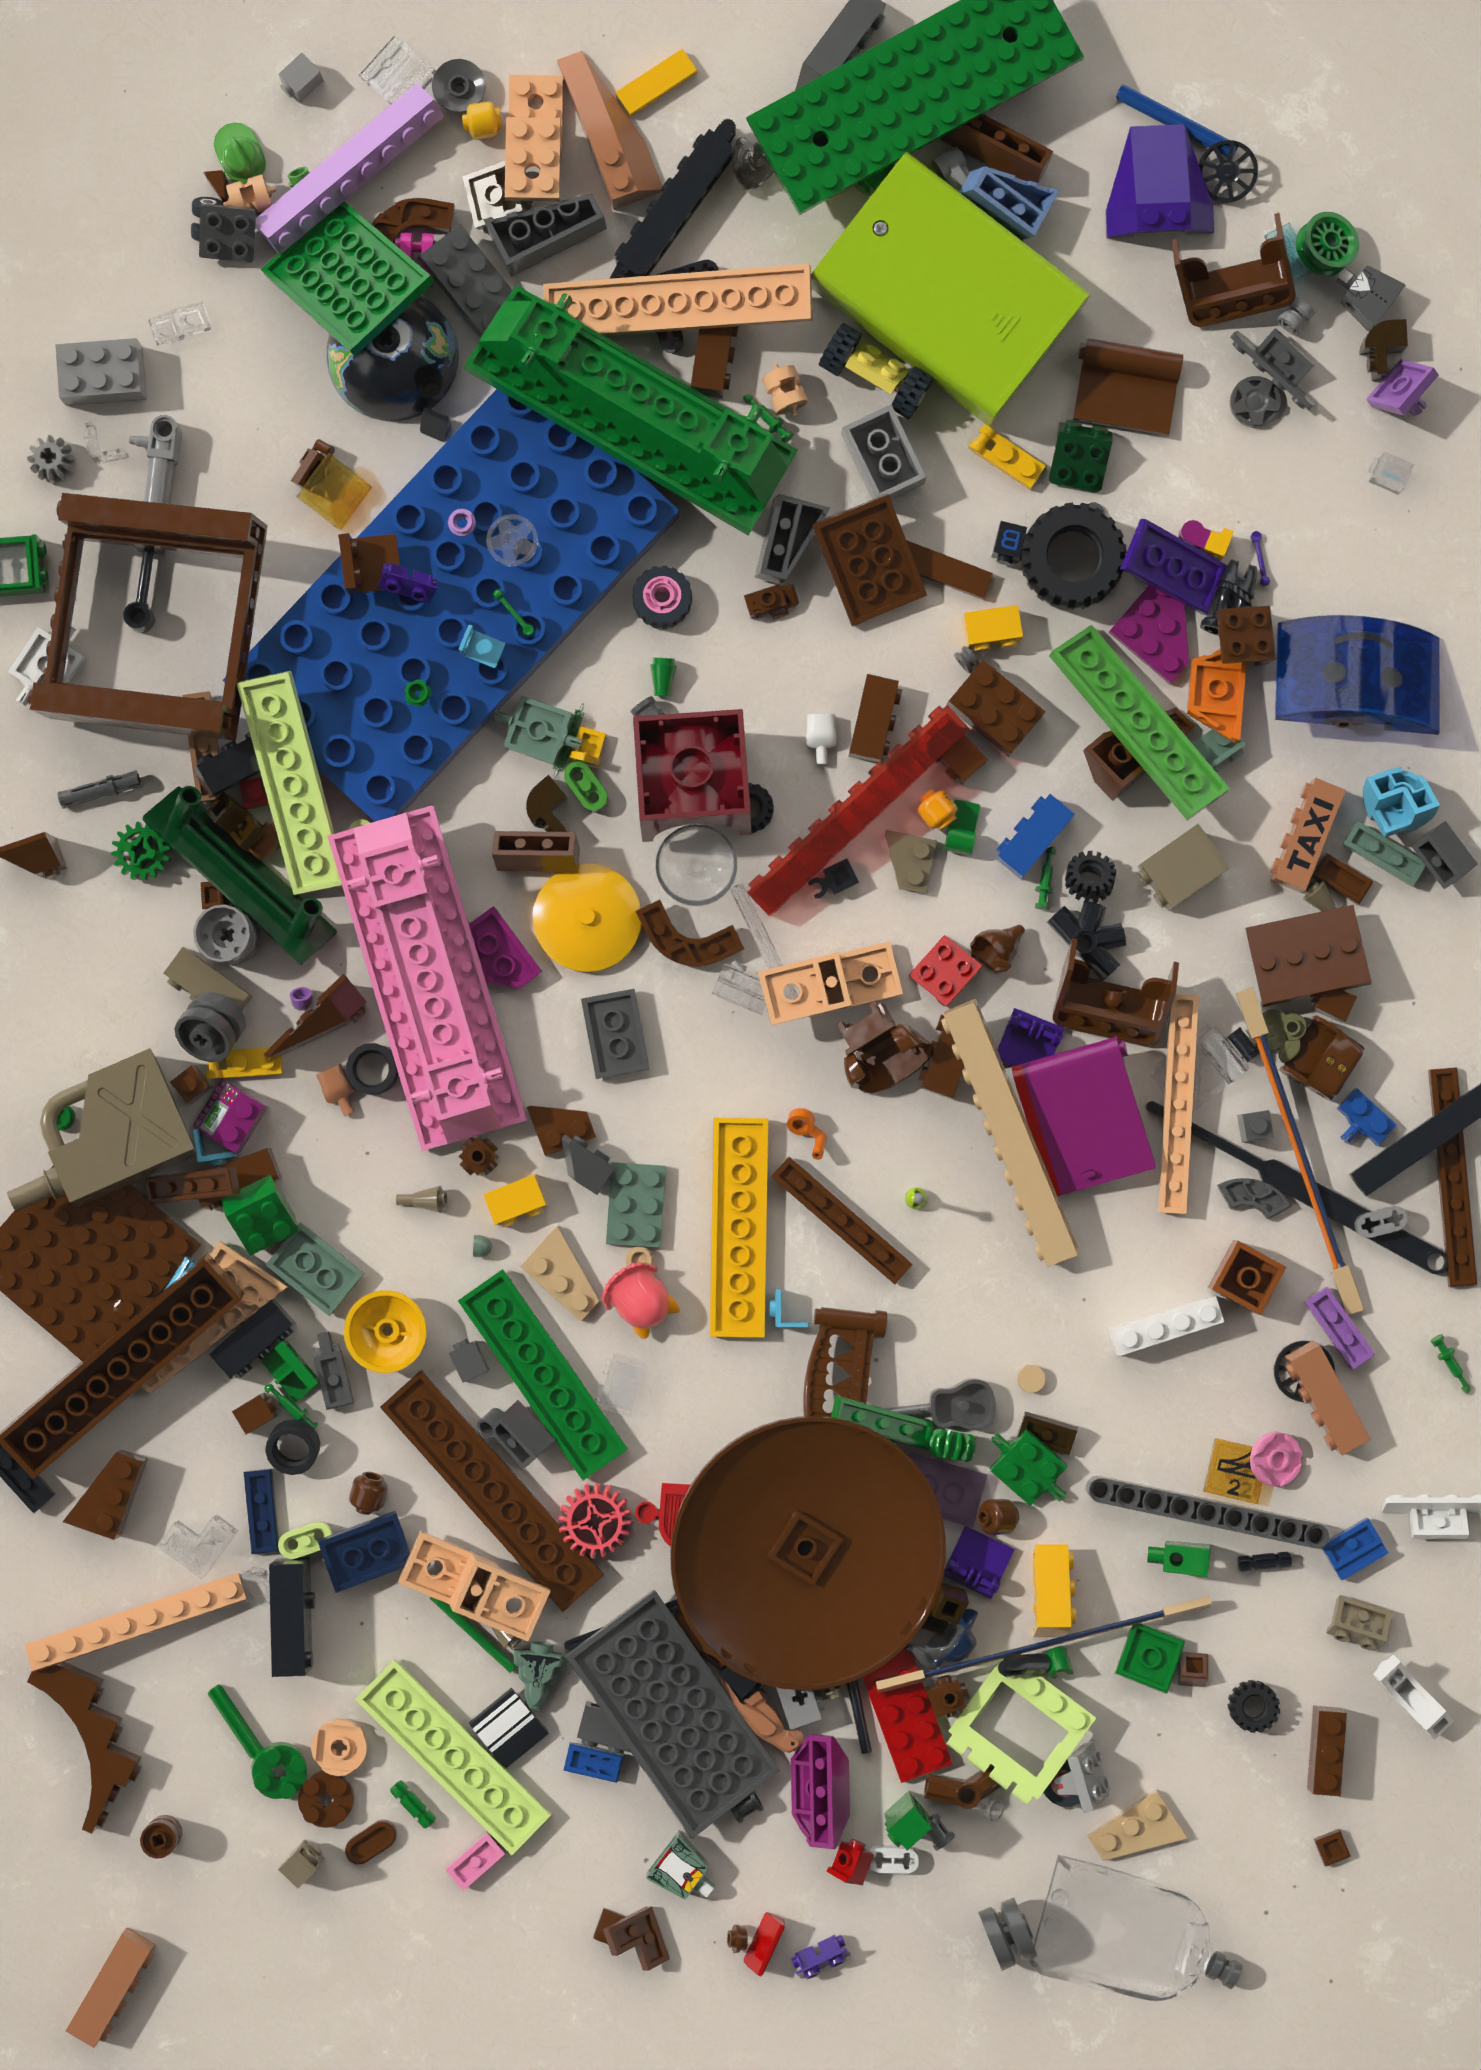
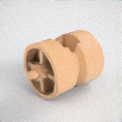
M262 174L248 178L246 184L238 181L226 185L229 198L223 204L224 206L252 208L258 213H262L272 205L271 196L272 193L276 192V188L267 186Z
M778 364L773 366L774 371L766 374L762 381L767 393L773 395L770 401L776 415H784L791 412L792 416H796V410L805 406L808 403V398L804 388L798 386L800 378L795 366L788 365L779 368Z

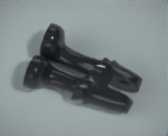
M1230 560L1222 578L1219 580L1220 584L1218 587L1221 591L1212 616L1205 617L1201 621V629L1219 636L1217 611L1219 609H1227L1231 598L1235 600L1234 608L1253 607L1251 600L1254 599L1257 566L1249 564L1243 580L1236 578L1239 561Z

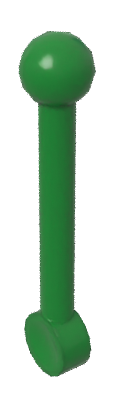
M495 590L493 597L496 600H500L522 626L523 633L526 636H531L534 633L533 626L525 623L504 598L502 590Z

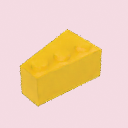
M1035 1544L1033 1548V1586L1035 1598L1033 1612H1035L1036 1627L1033 1629V1637H1062L1068 1634L1071 1624H1076V1609L1071 1607L1070 1597L1075 1596L1074 1580L1069 1578V1569L1074 1568L1073 1553L1068 1552V1544Z

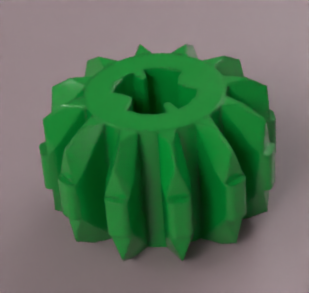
M936 1429L933 1431L932 1437H930V1453L936 1457L969 1462L972 1460L973 1454H975L976 1438L971 1434Z

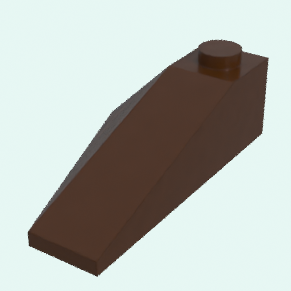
M1177 707L1165 711L1185 736L1194 729L1195 726ZM1112 731L1103 733L1083 750L1094 782L1112 801L1146 773Z
M344 974L317 999V1008L315 1010L311 1008L305 1011L296 1022L298 1026L295 1029L289 1028L264 1053V1058L268 1062L340 1029L351 1021L356 1023L366 1013L364 1008L367 1002Z

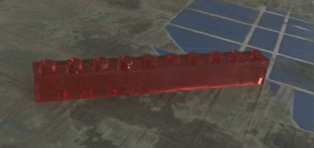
M939 705L928 715L930 721L924 727L920 724L908 734L910 740L904 746L900 743L897 744L888 753L891 757L883 765L878 762L868 772L870 777L863 784L859 780L848 790L850 796L844 802L839 799L828 809L830 815L822 821L818 818L808 828L811 832L803 840L801 837H798L789 845L788 849L790 852L784 858L779 855L768 865L771 870L764 877L759 874L748 884L751 889L747 893L768 916L771 917L970 731V728L948 705L944 708Z

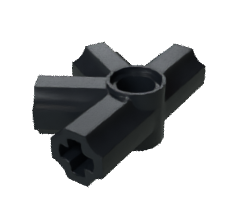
M1083 902L1078 919L1064 905L1047 923L1069 946L1072 938L1085 937L1089 940L1090 948L1082 950L1077 945L1075 955L1087 963L1089 968L1104 981L1121 965L1107 950L1126 946V936L1122 924L1117 923L1101 927L1106 907L1098 903Z

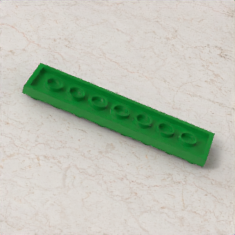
M504 1269L458 1300L582 1481L628 1450V1447Z

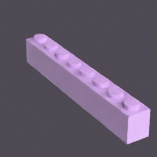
M416 83L256 218L255 226L263 238L281 255L444 118L435 100Z

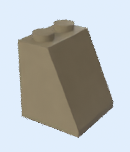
M1199 823L1137 866L1140 869L1138 875L1146 886L1151 885L1156 892L1153 895L1156 902L1161 908L1166 907L1168 911L1230 869Z

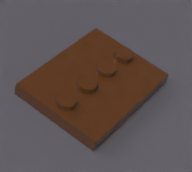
M888 493L812 524L851 626L927 596Z
M1354 905L1245 928L1263 1007L1371 985V977Z

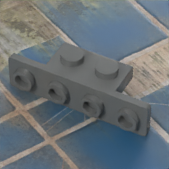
M1275 328L1258 348L1239 331L1234 332L1230 336L1234 341L1232 345L1242 354L1247 352L1254 359L1252 363L1258 370L1263 373L1267 371L1274 377L1272 382L1282 391L1287 389L1293 395L1292 400L1302 409L1306 407L1309 410L1315 406L1316 402L1297 385L1315 364L1280 331Z

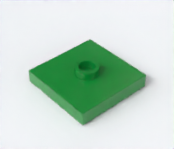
M1140 1623L1131 1625L1114 1674L1167 1694L1185 1641Z

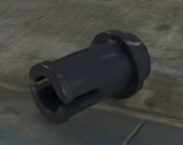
M1241 1027L1227 1037L1242 1055L1241 1059H1245L1247 1063L1260 1053L1257 1049L1258 1046L1251 1042Z

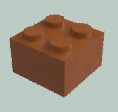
M1233 1240L1207 1288L1248 1311L1261 1315L1286 1266L1238 1240Z

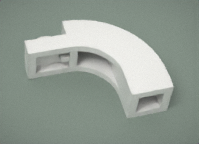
M1394 1655L1380 1663L1377 1671L1374 1673L1377 1681L1434 1740L1454 1722L1447 1711L1413 1678Z

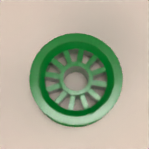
M1334 212L1316 214L1299 230L1296 236V251L1301 262L1310 271L1321 276H1333L1340 273L1358 254L1359 239L1355 228L1345 217Z

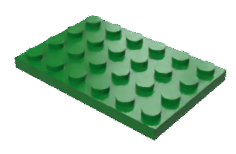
M345 201L281 255L278 253L261 269L270 281L354 357L435 282L430 274Z

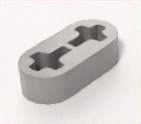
M1390 1206L1363 1213L1355 1221V1230L1360 1236L1365 1238L1399 1231L1407 1225L1408 1215L1403 1208L1398 1206ZM1392 1211L1401 1216V1219L1397 1221V1226L1391 1222L1384 1223L1383 1219L1391 1217ZM1365 1218H1368L1369 1221L1378 1220L1379 1225L1371 1227L1370 1233H1368V1230L1361 1228V1225L1365 1223Z

